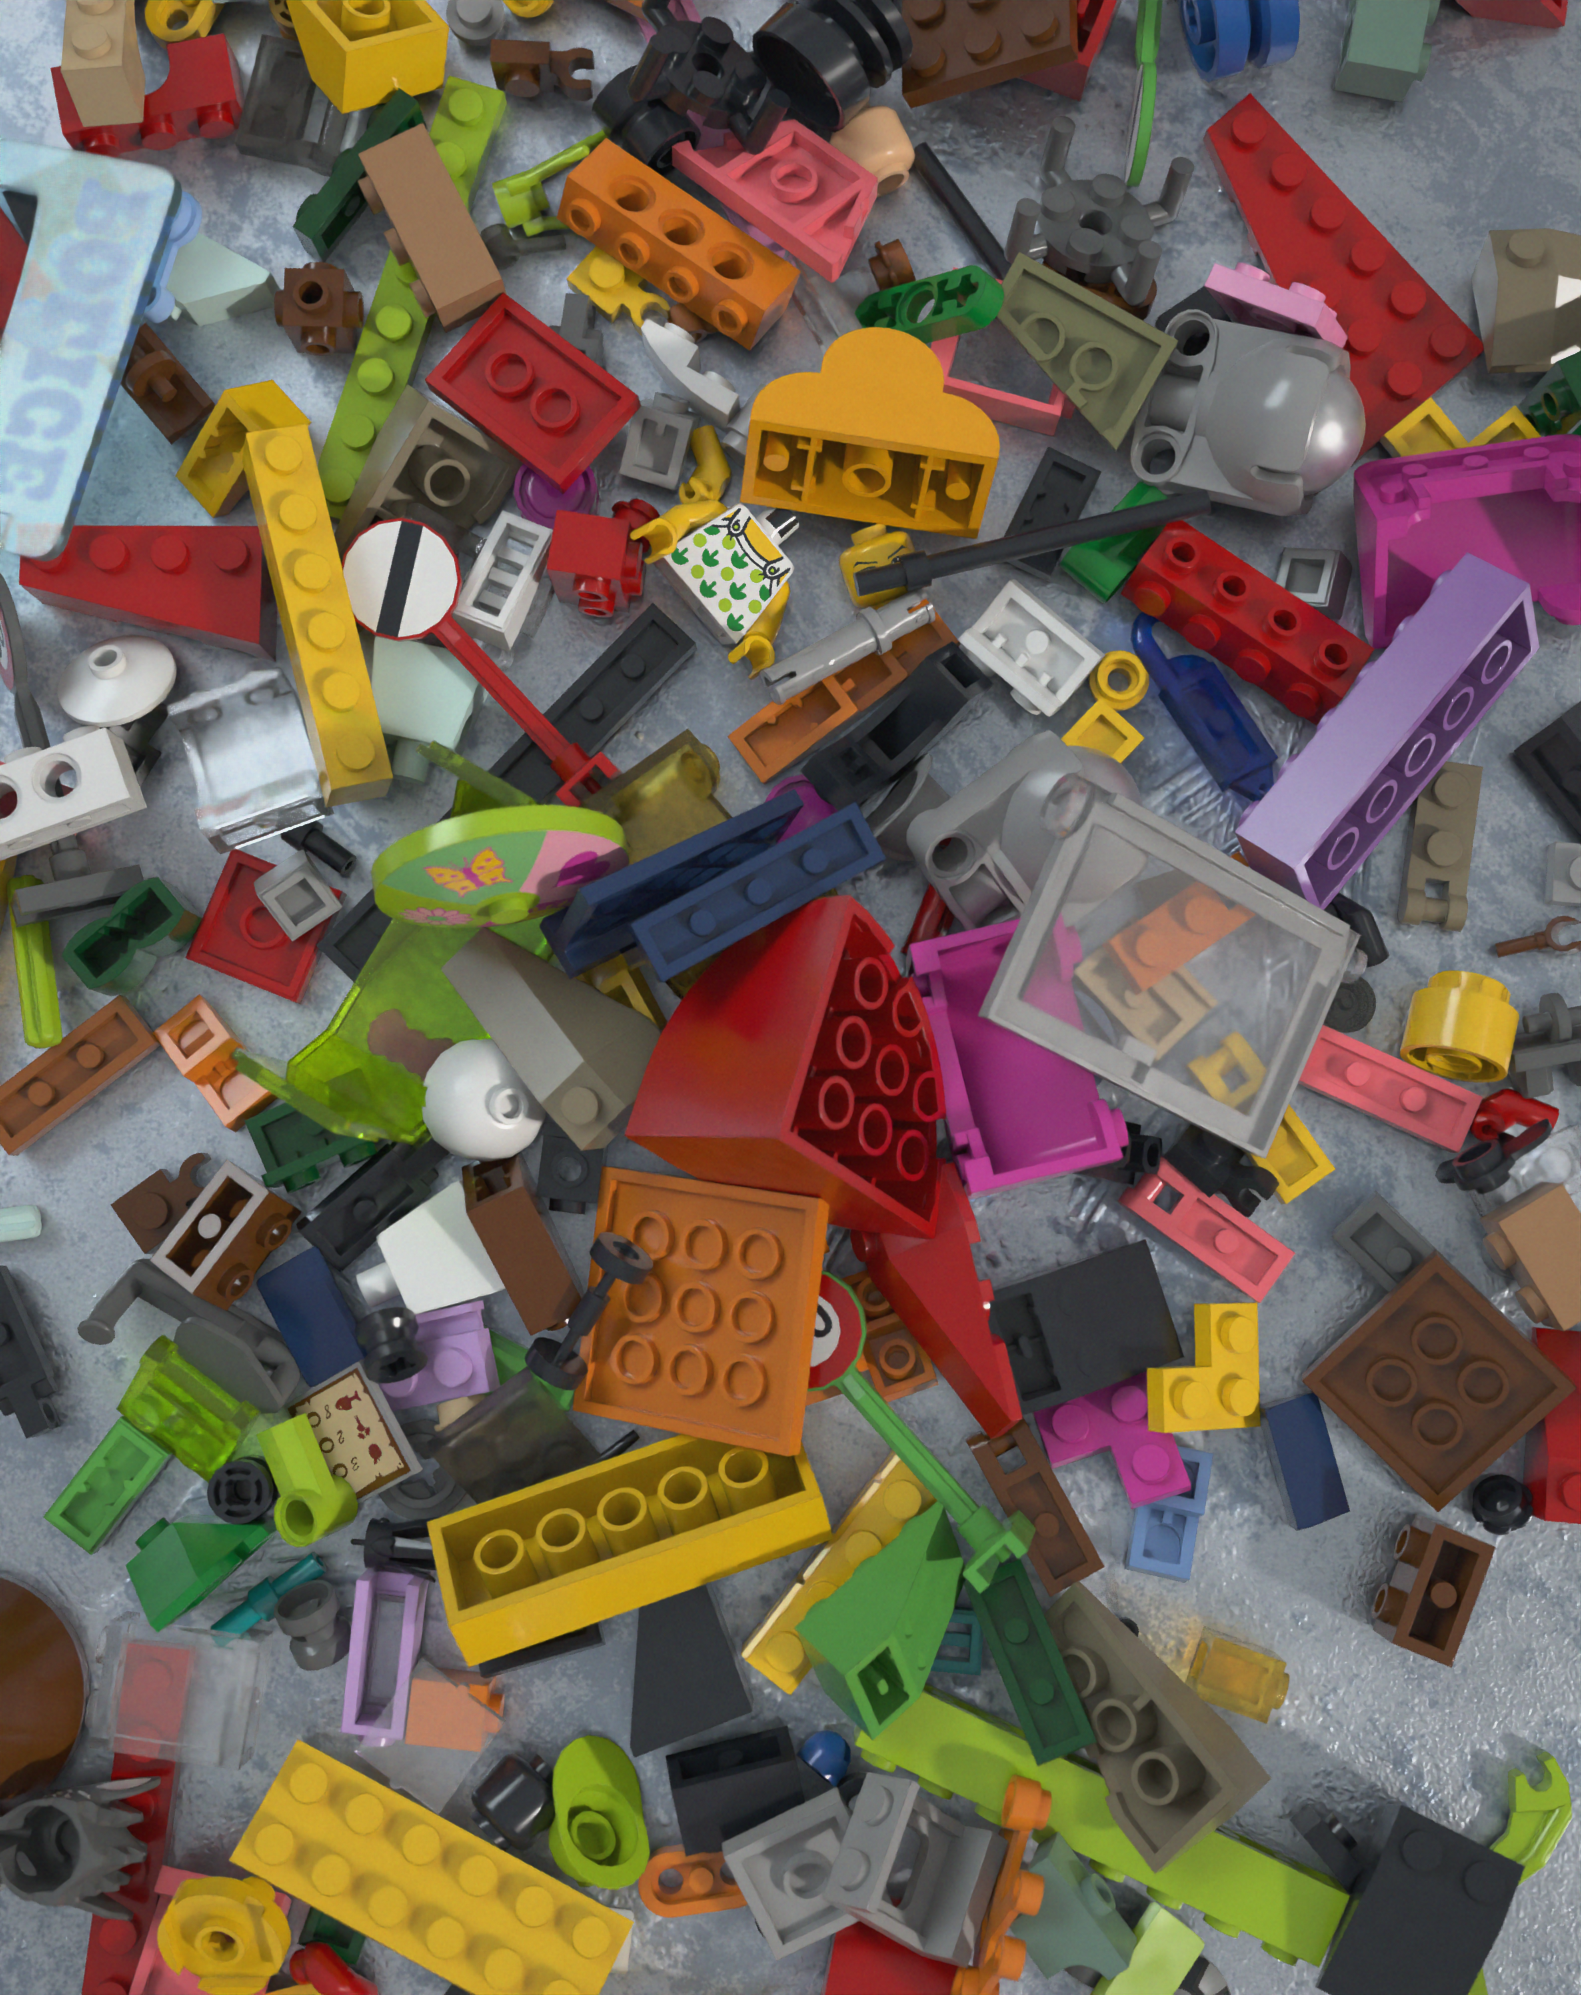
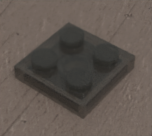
M528 1366L427 1442L431 1456L477 1504L587 1467L602 1456L593 1439Z

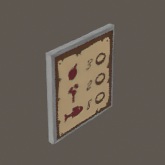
M364 1359L283 1405L289 1419L306 1413L330 1474L342 1477L352 1486L356 1493L358 1504L423 1470L378 1383L372 1382L367 1378L363 1366Z

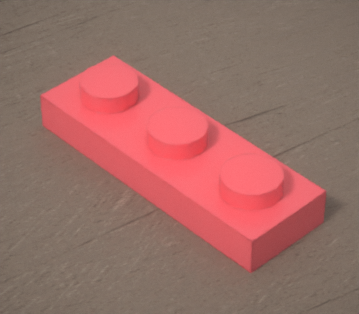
M1325 1025L1321 1027L1298 1081V1084L1450 1153L1460 1152L1483 1098Z

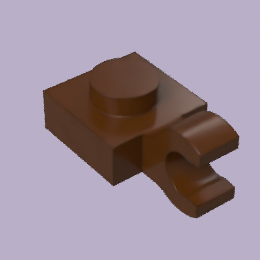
M491 39L490 64L497 90L507 91L519 97H532L539 92L555 93V85H557L566 96L573 100L587 101L593 98L591 80H578L572 77V74L579 69L595 70L593 51L582 47L572 48L567 51H552L551 44L548 41Z

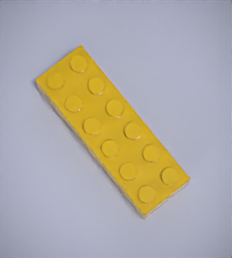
M685 1434L665 1439L427 1522L448 1627L468 1667L834 1539L823 1498L802 1440L800 1454L783 1456Z
M297 1739L229 1859L241 1869L268 1882L272 1886L471 1995H599L634 1923L630 1919Z

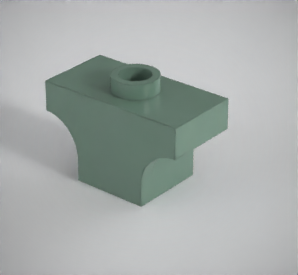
M1057 1831L1038 1844L1027 1870L1044 1876V1892L1039 1911L1035 1917L1019 1913L1009 1928L1016 1938L1026 1941V1952L1046 1979L1051 1978L1069 1966L1082 1965L1097 1970L1109 1981L1129 1968L1137 1937L1115 1909L1114 1897L1105 1881L1095 1873L1090 1875L1062 1835Z

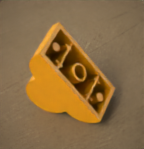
M882 327L857 329L842 335L829 346L823 357L820 373L799 372L788 374L773 380L759 392L751 410L740 502L977 539L999 459V436L993 422L979 407L959 396L943 392L944 374L942 366L934 352L926 344L912 335L895 329Z

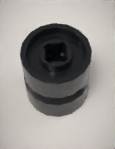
M634 65L620 72L607 83L594 101L591 115L614 144L622 145L623 150L665 178L676 170L672 166V146L678 142L689 140L693 150H695L700 141L701 132L687 113L685 117L670 109L660 98L642 103L632 101L627 94V85L637 66Z

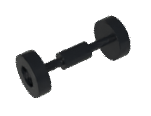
M601 1232L590 1248V1256L606 1272L596 1287L589 1286L569 1318L567 1325L570 1330L563 1342L560 1343L550 1338L538 1337L533 1341L525 1354V1362L530 1370L552 1386L563 1390H576L588 1372V1367L585 1361L572 1350L580 1336H588L610 1301L607 1292L616 1278L630 1284L639 1285L644 1282L653 1267V1262L645 1251L617 1234Z

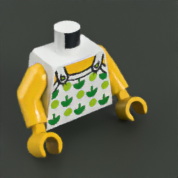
M713 499L675 505L659 518L631 532L630 537L632 541L641 536L647 538L651 544L652 553L644 561L647 564H654L721 645L735 644L742 639V643L728 654L730 663L735 664L743 656H746L752 664V672L748 676L751 680L759 676L762 669L769 668L774 663L775 651L772 646L780 631L791 592L787 579L794 570L792 562L779 548V545L799 527V522L791 510L767 507L755 518L742 503L726 507L723 503Z

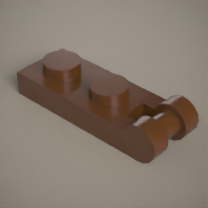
M1024 1417L1002 1436L990 1439L987 1434L984 1435L980 1430L965 1439L1007 1518L1020 1510L1036 1528L1029 1550L1026 1553L1050 1597L1105 1567ZM1018 1446L1026 1463L1004 1473L996 1457Z

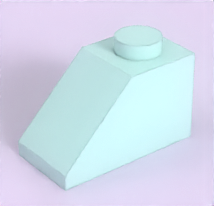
M198 232L190 243L178 249L166 289L175 298L174 309L167 320L176 322L180 316L200 327L274 307L275 292L280 290L271 272ZM150 258L140 266L136 279L139 285L144 282Z

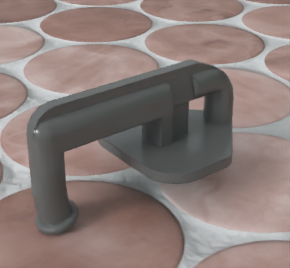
M139 1259L132 1262L98 1300L87 1319L80 1322L77 1328L78 1334L87 1342L97 1345L111 1343L115 1338L114 1326L137 1297L182 1323L176 1329L167 1365L170 1377L184 1392L223 1414L278 1413L296 1389L301 1378L300 1370L279 1331L234 1305H231L225 1311L191 1294L152 1263L150 1259ZM260 1362L275 1370L271 1377H269Z

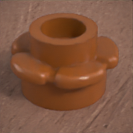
M899 239L885 245H881L880 241L875 243L877 255L869 258L868 264L880 291L916 281L909 259Z

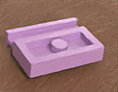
M483 1300L416 1314L419 1328L415 1338L424 1345L428 1361L419 1373L408 1379L388 1384L378 1383L392 1411L500 1389L489 1328H484L480 1311L485 1309Z

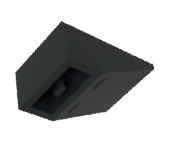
M1146 1239L992 1287L995 1300L989 1301L990 1317L988 1324L991 1334L999 1335L1005 1342L1022 1416L1079 1398L1147 1371V1368L1159 1367L1184 1357Z

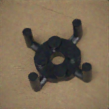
M644 0L642 3V13L657 34L650 38L627 85L628 97L636 103L660 98L670 109L685 117L689 109L706 117L702 124L703 126L713 129H730L748 153L756 155L763 152L788 110L791 101L785 92L779 89H772L769 91L754 120L750 117V113L756 106L767 83L766 75L757 61L754 50L746 52L733 40L731 28L718 18L705 17L701 23L687 20L678 21L668 8L671 0Z

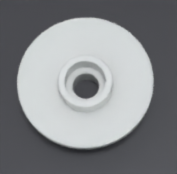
M125 635L110 638L89 647L67 666L58 684V700L64 712L79 724L99 727H113L126 724L146 715L166 698L176 679V663L170 650L154 638L141 635Z

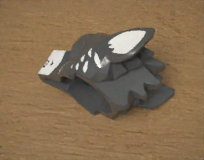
M137 1777L92 1785L46 1790L28 1798L7 1814L0 1815L1 1880L11 1892L24 1901H34L40 1905L52 1907L71 1906L104 1918L131 1921L134 1917V1912L103 1893L116 1892L119 1890L120 1885H128L133 1876L122 1871L120 1868L129 1864L146 1861L148 1853L147 1843L134 1837L126 1828L129 1825L143 1822V1813L118 1800L158 1787L161 1777Z

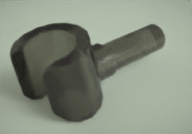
M504 223L491 225L481 232V238L497 270H505L513 266L521 256L566 250L564 235L514 240L507 225Z

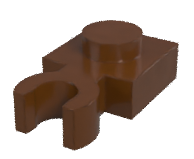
M201 1152L189 1156L182 1163L179 1177L175 1180L167 1169H159L110 1204L144 1254H152L159 1249L191 1207L192 1203L204 1190L205 1187L201 1186L197 1181V1172L201 1166L211 1160L208 1153Z

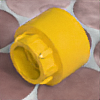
M1450 970L1439 972L1430 977L1428 987L1416 991L1412 996L1400 1049L1401 1058L1405 1062L1426 1072L1448 1079L1478 1083L1496 1082L1504 1079L1508 1073L1519 1021V1013L1509 1005L1510 992L1501 982L1473 972Z

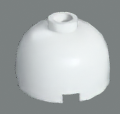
M471 1039L458 1042L442 1052L426 1074L423 1086L428 1088L425 1096L426 1107L422 1106L423 1120L433 1139L452 1154L482 1162L510 1158L528 1147L544 1125L546 1110L539 1104L492 1039Z

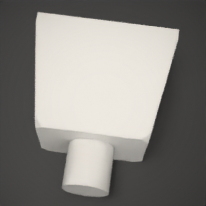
M460 1180L450 1184L377 1235V1242L386 1261L356 1275L362 1295L371 1308L401 1295L407 1309L412 1310L415 1315L506 1290L466 1214L463 1181Z

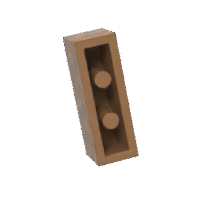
M423 123L358 154L367 177L357 181L373 215L382 211L385 212L392 228L383 232L398 265L402 266L410 262L418 280L409 285L425 318L436 313L445 333L482 316L503 292L507 295L503 280Z

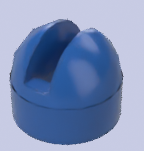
M828 1729L812 1735L796 1754L809 1768L833 1787L837 1786L851 1763V1748L846 1740L839 1733Z

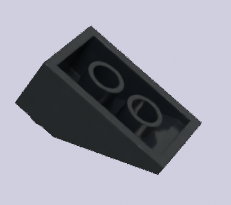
M1386 1804L1363 1862L1362 1868L1364 1870L1358 1875L1315 1987L1329 1995H1468L1502 1930L1525 1866L1403 1805Z

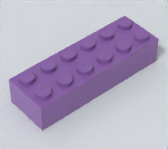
M1468 552L1453 570H1446L1438 577L1432 587L1430 597L1414 616L1406 617L1399 624L1390 646L1376 662L1368 663L1361 670L1355 681L1354 689L1338 708L1330 709L1322 717L1317 726L1315 736L1302 752L1294 754L1287 759L1279 771L1277 782L1263 799L1253 802L1244 811L1235 834L1252 870L1322 910L1327 907L1540 648L1529 583Z

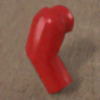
M1504 1088L1482 1099L1469 1130L1479 1141L1499 1139L1498 1134L1516 1124L1529 1128L1547 1118L1553 1130L1558 1120L1559 1109L1535 1098H1524L1516 1090Z
M309 1942L305 1948L295 1951L290 1958L289 1971L292 1979L299 1985L306 1986L312 1984L322 1995H378L377 1985L356 1973L327 1943Z

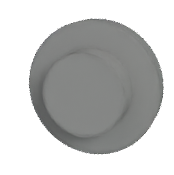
M449 0L446 16L451 31L457 38L473 46L489 44L491 39H495L503 28L505 11L501 0Z

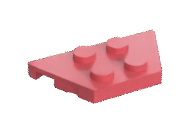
M795 119L780 122L764 151L756 155L748 153L732 132L724 133L723 146L694 151L689 140L678 142L672 146V166L829 282L833 283L839 278L877 198L878 178Z

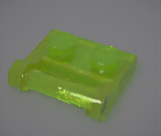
M163 1334L150 1345L139 1361L141 1366L116 1410L128 1418L135 1427L147 1433L170 1451L184 1466L193 1470L209 1483L217 1469L233 1460L259 1418L261 1411L248 1400L242 1403L238 1402L177 1353L179 1346Z

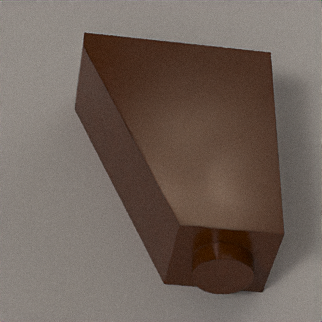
M520 1151L510 1158L482 1162L476 1160L461 1167L466 1214L530 1336L545 1329L547 1331H555L566 1327L569 1318L584 1296L582 1284L543 1198L536 1196L537 1185L522 1152Z

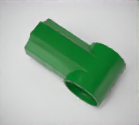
M1139 481L1112 511L1168 499V497L1154 485L1150 486ZM1167 524L1072 546L1061 560L1059 567L1104 605L1132 575L1139 564L1137 562L1139 558L1154 543Z

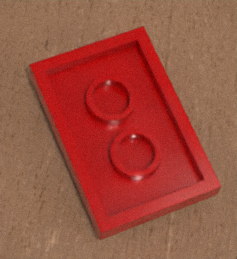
M504 292L425 378L431 392L562 494L569 489L641 407L637 394Z

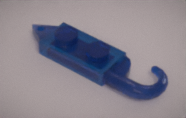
M1144 612L1139 613L1131 626L1130 641L1136 656L1160 690L1158 697L1221 791L1225 792L1231 789L1252 802L1261 801L1274 785L1273 764L1279 757L1215 663L1194 654L1179 655L1167 659L1152 636L1153 626L1161 621Z

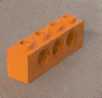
M605 138L567 175L556 219L618 260L623 266L631 269L659 288L676 302L684 304L689 310L749 351L786 311L801 273L799 269L609 139Z

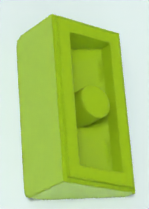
M1154 1901L1153 1904L1150 1903L1132 1931L1137 1937L1129 1968L1109 1981L1102 1976L1090 1995H1174L1204 1949L1205 1943L1201 1937Z

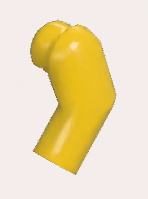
M706 425L693 431L690 447L697 462V467L688 482H682L679 488V499L682 504L713 499L720 501L732 478V471L724 450L720 446L716 430L713 425Z

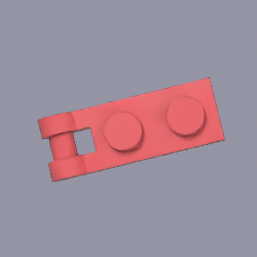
M1162 1156L1157 1175L1144 1173L1134 1189L1127 1186L1117 1200L1130 1213L1149 1224L1257 1303H1261L1295 1255V1252L1215 1194L1209 1198ZM1165 1186L1170 1187L1180 1195L1168 1213L1154 1204V1201Z

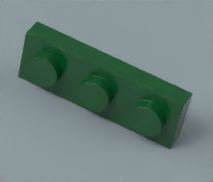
M398 88L388 103L379 104L374 109L368 119L365 133L353 148H347L341 152L334 162L331 177L318 194H311L303 201L297 212L293 228L304 250L320 262H326L368 207L367 201L357 182L367 177L358 154L422 123L427 130L418 101L400 88Z
M1021 1559L997 1568L990 1585L980 1594L968 1580L963 1582L1037 1766L1039 1767L1096 1743V1738Z

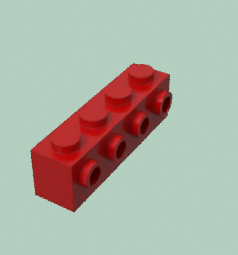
M1183 520L1168 523L1140 560L1120 593L1133 602L1142 612L1154 616L1185 637L1191 645L1206 651L1234 670L1240 678L1255 684L1283 703L1292 713L1304 717L1315 726H1318L1322 717L1330 709L1336 707L1344 698L1374 651L1373 647Z

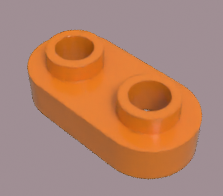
M683 1844L665 1846L650 1854L645 1872L639 1877L638 1888L642 1902L651 1912L661 1917H681L736 1909L748 1905L735 1878H729L722 1872L721 1867L726 1862L723 1851L717 1853L702 1852L686 1856ZM666 1869H675L682 1875L683 1881L676 1887H668L662 1883L660 1874Z

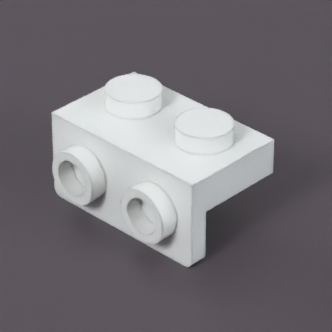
M1015 579L1008 581L974 626L965 630L958 639L968 649L965 655L985 675L993 677L997 673L1014 687L1010 694L1019 705L1034 715H1039L1042 711L1049 717L1061 710L1105 656L1104 653Z

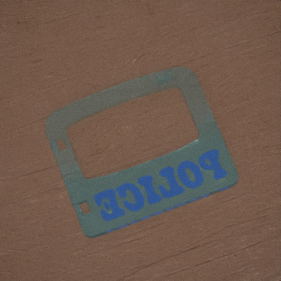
M0 136V189L35 195L38 198L28 252L0 342V514L9 516L3 535L0 534V550L38 561H50L57 558L64 551L68 543L181 202L182 187L181 183L170 171L160 166Z

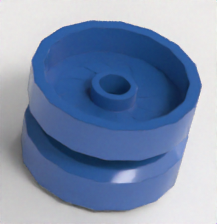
M1177 0L1180 23L1190 59L1200 78L1208 83L1236 76L1244 69L1246 60L1252 66L1261 69L1287 62L1295 55L1300 28L1299 0Z

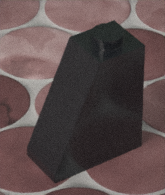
M711 1582L639 1607L630 1748L634 1758L753 1712L754 1697Z

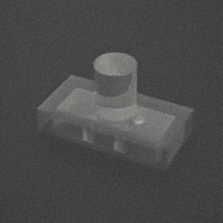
M786 250L783 259L801 271L791 298L825 355L829 346L839 337L851 331L862 329L853 309L857 308L867 296L878 292L876 280L866 266H861L840 275L836 281L831 283Z

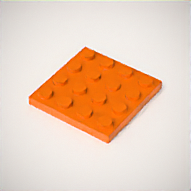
M602 1166L593 1244L601 1232L617 1234L645 1251L651 1258L653 1267L644 1282L639 1285L630 1284L616 1278L607 1292L610 1301L589 1335L581 1336L579 1356L585 1361L588 1372L575 1390L572 1411L783 1456L800 1454L829 1205L820 1198L706 1182L695 1178L623 1167ZM592 1257L587 1289L589 1286L596 1287L606 1272L595 1263Z

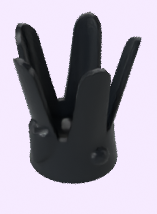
M441 1516L399 1523L390 1522L387 1518H371L366 1530L365 1539H352L351 1544L364 1546V1565L366 1568H375L380 1571L384 1570L385 1567H392L435 1583L436 1580L431 1575L411 1568L437 1571L432 1545L410 1539L430 1537L427 1522Z

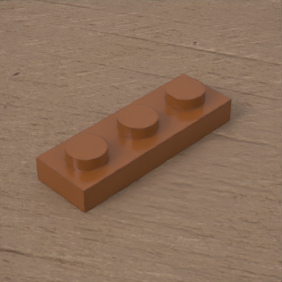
M118 995L62 1038L60 1044L49 1048L0 1086V1144L8 1155L18 1156L161 1046L152 1033L153 1031L127 997Z

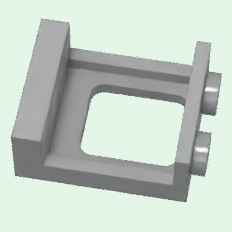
M867 1772L822 1899L923 1957L967 1968L1008 1840L993 1831L965 1826L917 1796L920 1785L912 1780ZM907 1826L919 1835L920 1849L903 1899L899 1906L894 1907L882 1900L881 1897Z

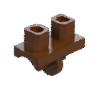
M146 322L136 330L130 340L127 351L121 357L109 360L103 356L100 359L103 365L171 445L179 438H187L203 425L215 407V403Z

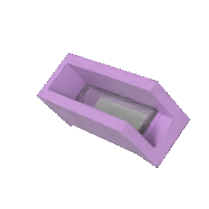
M385 1567L384 1570L380 1571L375 1568H368L356 1581L341 1733L358 1734V1741L368 1745H390L395 1743L396 1738L404 1739L407 1734L413 1678L419 1669L425 1601L429 1581L395 1568Z

